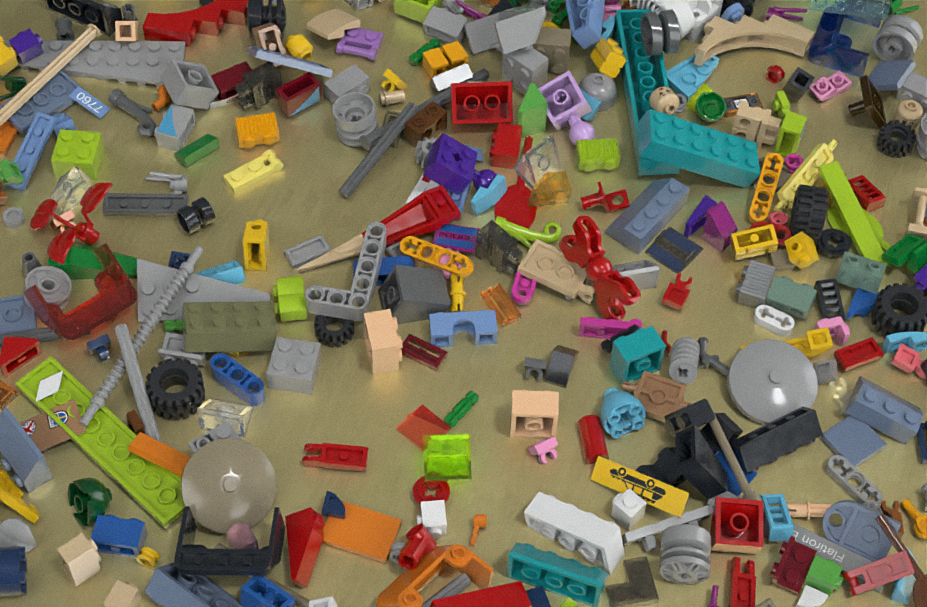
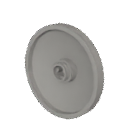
M760 340L747 345L736 355L728 371L727 385L735 406L746 417L762 425H766L802 406L811 408L817 396V375L810 360L799 349L782 341Z

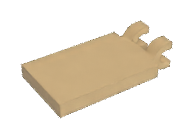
M536 239L518 266L517 272L573 299L579 295L587 304H591L594 300L595 290L593 285L595 282L587 277L586 268L581 269L577 263L568 261L560 249Z

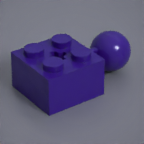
M442 133L430 146L423 176L459 195L472 181L476 191H478L480 186L488 189L497 174L489 169L475 170L478 152Z

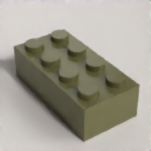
M272 301L183 302L181 324L185 353L273 351L277 328Z

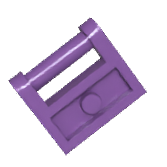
M362 28L344 30V37L337 44L336 53L359 55L375 61L383 41V33Z

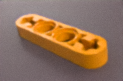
M769 153L765 158L748 213V220L751 224L756 221L765 222L784 161L783 157L778 153ZM772 160L776 161L774 170H769ZM769 176L774 180V183L766 184L763 178ZM766 194L769 200L761 201L758 199V195ZM758 207L762 208L760 217L756 218Z
M407 236L400 242L401 252L406 256L412 257L414 260L460 277H467L473 272L474 264L465 255L413 236ZM408 245H414L416 248H418L417 251L412 248L407 249ZM429 248L432 249V254L427 258H423L424 251ZM443 256H450V259L446 264H440V260ZM457 262L461 265L466 264V267H462L460 269L455 263Z

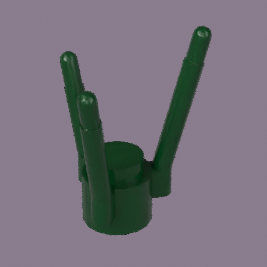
M1 75L0 80L5 81V88L11 93L0 96V101L15 96L27 85L25 78Z

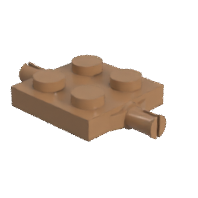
M647 371L643 372L641 380L636 385L624 380L621 385V390L633 393V396L640 400L646 409L647 417L666 423V415L691 404L684 401L686 384H680L674 380Z

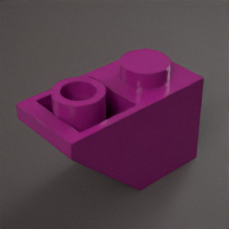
M720 201L716 206H711L706 212L707 218L703 225L702 239L718 251L723 252L731 245V233L737 232L738 228L725 203Z

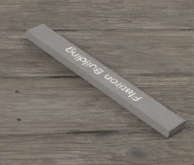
M726 491L720 495H717L709 499L707 505L711 504L712 508L714 509L716 497L736 499L743 498ZM763 517V536L768 538ZM793 523V537H796L795 541L817 550V556L833 560L837 565L842 566L841 574L873 562ZM775 541L781 545L783 543V541ZM863 574L856 576L859 583H866ZM884 585L873 588V590L881 593Z

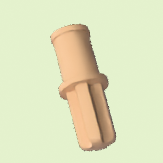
M806 501V503L786 502L788 509H795L789 510L791 517H806V519H810V517H824L826 511L832 505L830 503H810V501Z

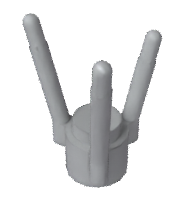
M150 171L149 175L151 176L145 177L146 180L170 182V190H175V192L169 194L187 192V175Z

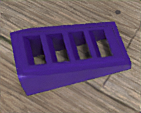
M705 195L686 222L685 238H689L703 227L707 218V210L711 206L717 205V202L709 196Z

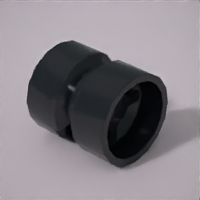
M204 197L193 201L191 207L186 205L176 210V216L180 225L189 235L198 231L201 225L207 226L216 220L211 205Z

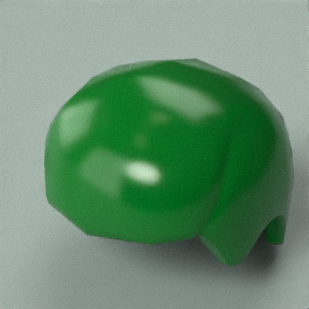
M703 92L696 100L695 110L698 117L703 121L715 122L724 116L726 103L723 97L716 94V92Z

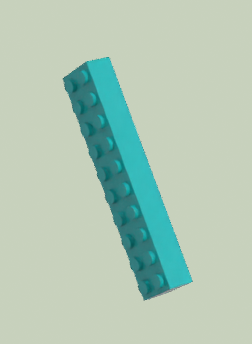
M651 9L616 10L614 31L616 42L619 43L618 47L624 50L622 54L626 58V62L621 68L638 175L679 174L680 168L639 156L637 123L649 109L653 110L649 103L652 92L659 87H669L663 52L660 55L647 56L641 39V16L643 13L652 11Z

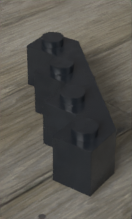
M715 413L728 442L737 439L742 434L743 430L725 413ZM706 423L699 431L714 454L718 451L723 453L710 424ZM666 447L661 450L657 455L658 460L653 465H641L635 470L674 487L687 480L676 469L675 447Z

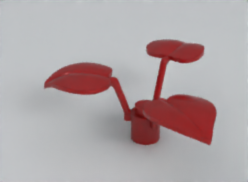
M96 183L87 189L80 201V205L83 207L81 213L86 222H79L76 226L53 213L58 206L54 199H47L38 206L30 221L32 229L39 230L48 223L50 217L69 227L62 234L56 235L47 248L48 256L53 261L64 264L66 255L72 247L75 238L89 246L94 245L98 241L100 233L93 228L94 223L90 221L87 214L98 206L113 186L112 183Z

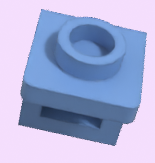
M66 113L53 115L58 120L53 129L57 138L60 129L76 130L72 118Z

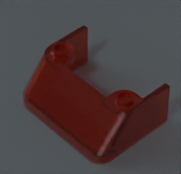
M107 243L93 251L105 269L96 275L94 281L99 294L66 314L62 312L58 305L47 304L36 285L23 292L40 320L65 341L76 340L130 307L137 300V292Z

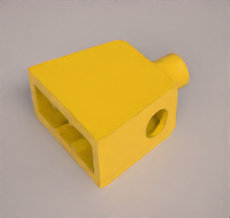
M262 219L246 222L243 236L245 270L267 271L269 228L268 223ZM259 247L258 253L260 254L254 253L253 249Z

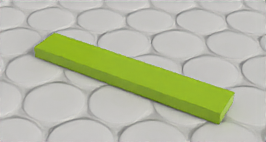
M836 161L819 166L818 172L859 255L884 263L886 268H888L890 264L882 261L881 255L884 252L839 162Z

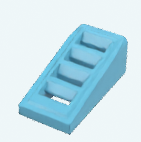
M760 495L763 501V517L769 541L789 540L793 536L794 525L784 495ZM771 504H779V506H768V505H771Z

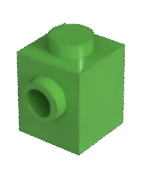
M815 555L803 585H808L830 597L833 589L838 591L844 577L839 575L843 567L837 565L833 560Z

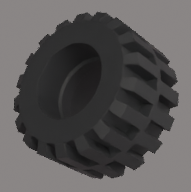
M799 185L794 196L790 219L792 236L802 231L813 240L819 239L823 231L827 212L828 193L826 188Z
M894 283L893 286L887 285L885 289L879 292L871 312L872 325H876L875 330L882 332L881 336L884 338L886 335L900 332H923L927 324V297L923 296L924 292L916 290L917 287L913 285L909 287L906 283L902 285ZM894 310L903 311V312H905L908 316L898 314V313L895 312Z
M170 358L165 363L161 361L158 363V367H152L151 373H148L145 386L151 408L160 417L164 415L165 419L168 420L171 417L174 420H180L179 417L186 419L190 413L194 415L197 412V408L202 407V401H205L202 373L195 364L191 365V362L187 359L182 361L181 358H176V360L172 361V358ZM174 385L186 387L177 393L166 392L169 387Z

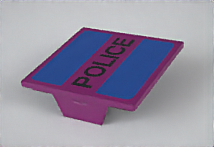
M444 224L441 229L436 230L432 244L473 254L480 229Z

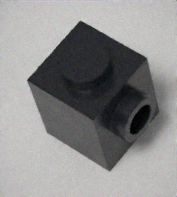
M797 67L782 90L799 101L815 77Z

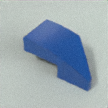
M857 288L846 318H852L855 314L867 317L869 311L874 307L879 292L875 294Z

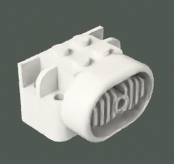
M630 0V7L636 5L637 9H651L657 15L662 10L673 9L678 19L680 40L685 38L688 41L694 42L705 36L703 29L707 21H711L715 15L720 17L723 0Z

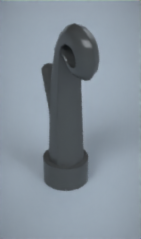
M114 89L110 93L108 101L142 122L137 126L139 134L142 136H152L156 124L147 113H152L153 110L130 100L120 89Z

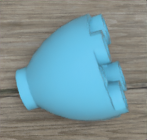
M617 388L608 389L603 394L601 421L606 432L611 434L613 438H620L624 434L644 427L646 409L639 399L627 392L619 391Z

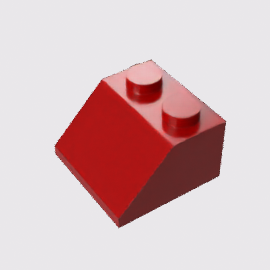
M716 497L710 526L711 551L758 554L763 548V501Z

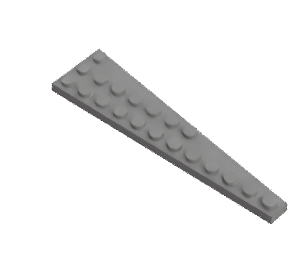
M4 40V44L7 47L11 46L9 40ZM42 40L43 44L41 47L44 53L25 64H22L20 59L16 57L18 66L23 70L35 68L41 72L74 40ZM91 41L61 70L68 76L95 78L105 81L117 79L120 83L133 81L137 82L138 85L145 86L147 83L155 84L159 87L164 85L161 75L170 60L185 61L186 43L185 41Z

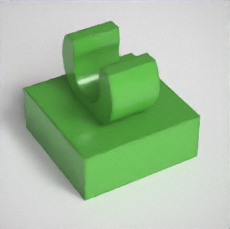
M7 159L0 162V181L3 180L5 185L9 183L20 185L24 182L18 164Z

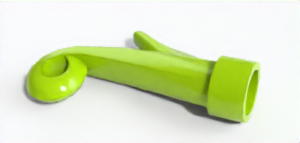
M497 216L492 232L508 235L530 249L532 245L527 240L535 242L538 239L545 243H552L561 237L562 229L558 223L548 222L543 228V233ZM550 228L555 230L554 234L549 233Z

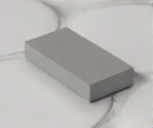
M320 235L284 250V256L292 269L295 270L331 251V248L324 237Z

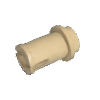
M404 90L382 91V93H379L380 104L386 107L388 104L405 102Z

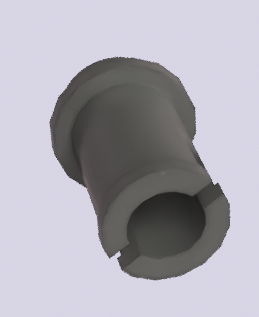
M128 3L122 6L124 16L122 21H138L132 4Z

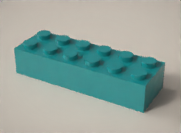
M649 109L637 123L639 156L743 188H748L760 175L756 142Z

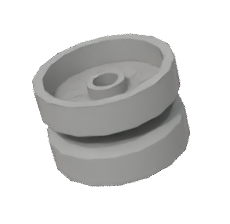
M898 14L889 16L884 20L874 38L873 49L877 56L885 62L912 60L924 37L923 30L919 23L908 16Z

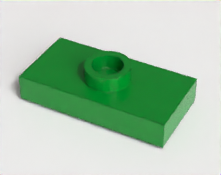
M908 233L881 255L882 261L900 267L909 260L914 250L926 243V240Z

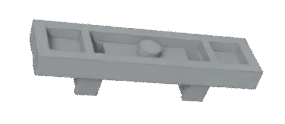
M712 505L683 513L681 518L674 516L624 533L622 535L623 547L641 541L646 552L657 548L654 536L662 534L664 529L673 525L687 524L699 527L698 521L713 515Z

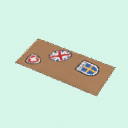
M75 399L50 409L76 435L86 432L85 426L79 423L81 416ZM69 405L71 406L70 414L75 416V418L70 417L67 413ZM45 412L19 423L41 452L72 438Z

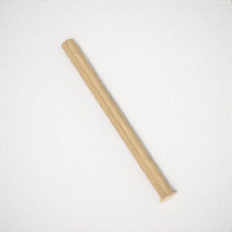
M88 24L87 29L0 109V126L94 38H98L101 35L100 30L94 24Z

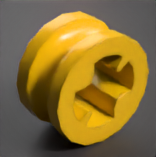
M142 547L140 550L141 554L136 557L137 562L146 568L155 569L157 566L156 561L161 559L160 554L151 548Z

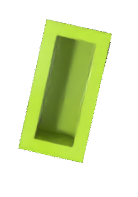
M787 111L774 153H778L784 158L789 154H796L806 125V116Z

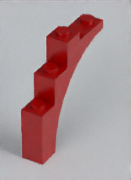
M215 0L208 5L180 13H148L142 26L144 38L147 41H185L186 47H190L197 34L218 37L225 23L246 26L248 20V0Z

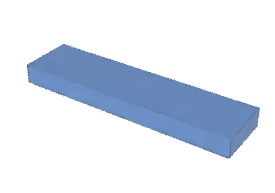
M40 112L36 113L13 161L18 164L24 182L20 185L9 183L5 186L25 191L58 121L56 117Z

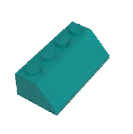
M516 542L508 555L506 577L522 581V583L534 587L543 585L545 591L566 598L570 597L574 601L592 607H598L606 586L608 573L599 567H589L581 564L578 560L560 557L552 551L545 552L536 549L531 544Z

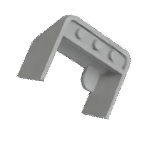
M545 5L514 7L463 24L471 53L476 54L496 48L497 51H502V54H507L518 49L525 51L533 48L532 44L536 43L547 14Z

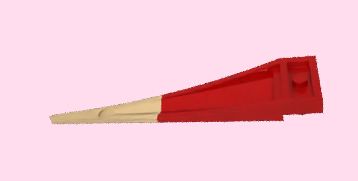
M443 185L424 191L393 214L380 221L386 227V246L400 242L407 236L416 237L441 229L442 225L460 219L461 212ZM366 231L324 255L300 266L298 273L359 255Z

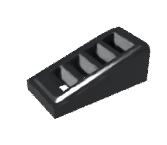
M836 279L816 281L814 289L817 290L816 301L822 319L841 316L845 323V313ZM835 312H837V314H838V315H829V316H828V313H835Z

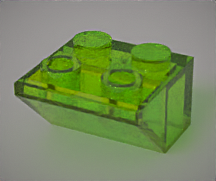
M470 434L423 435L425 481L472 480Z

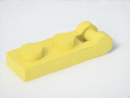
M269 149L262 156L223 175V178L233 193L236 194L280 171L284 164L280 159H276V154Z

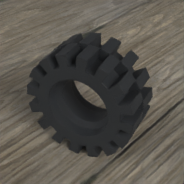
M892 120L888 124L884 123L877 138L879 150L881 152L885 151L884 154L886 156L888 153L891 154L890 157L892 158L897 155V158H901L902 155L906 157L907 154H910L917 137L915 130H911V125L905 126L906 122L904 121L900 124L899 120H895V123ZM890 137H898L902 142L895 141Z
M324 315L315 316V335L319 342L322 341L324 346L329 343V347L333 348L334 344H337L338 348L341 347V343L346 345L348 340H352L354 320ZM334 322L343 325L341 329L336 331L326 328L328 324Z

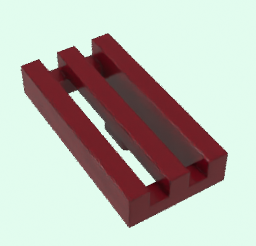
M410 333L402 343L403 348H401L403 356L436 372L439 366L442 365L443 360L448 356L447 351ZM409 342H411V343H413V344H415V345H417V346H419V347H421V348H417V347H415V346L409 344ZM426 350L438 355L439 357L427 353Z

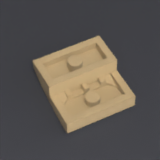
M333 9L311 19L305 28L330 40L344 37V30L359 28L361 20L340 9Z

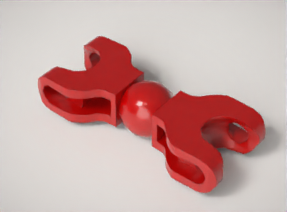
M579 216L572 226L575 235L563 236L559 242V248L568 261L577 263L581 269L586 268L587 277L595 282L593 288L597 294V306L604 318L622 321L626 315L623 305L636 304L641 297V293L631 278L623 277L618 270L613 271L611 261L603 257L606 252L602 247L601 232L595 222L589 216Z

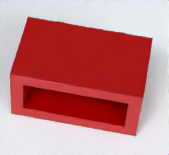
M498 123L497 131L493 130L492 143H495V145L490 146L489 158H493L492 167L517 170L522 139V125Z

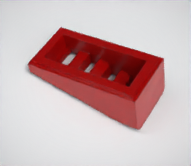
M863 175L848 180L862 209L870 212L884 206L886 201L884 194Z

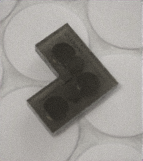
M647 556L623 560L627 582L606 585L605 590L610 607H639L658 603L659 597Z

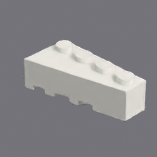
M538 492L524 511L528 527L552 541L557 538L566 550L570 552L577 550L585 556V561L593 565L597 562L605 567L603 571L607 572L610 576L625 555L620 527L617 524L600 519L591 512H584L571 503L566 504L552 495Z

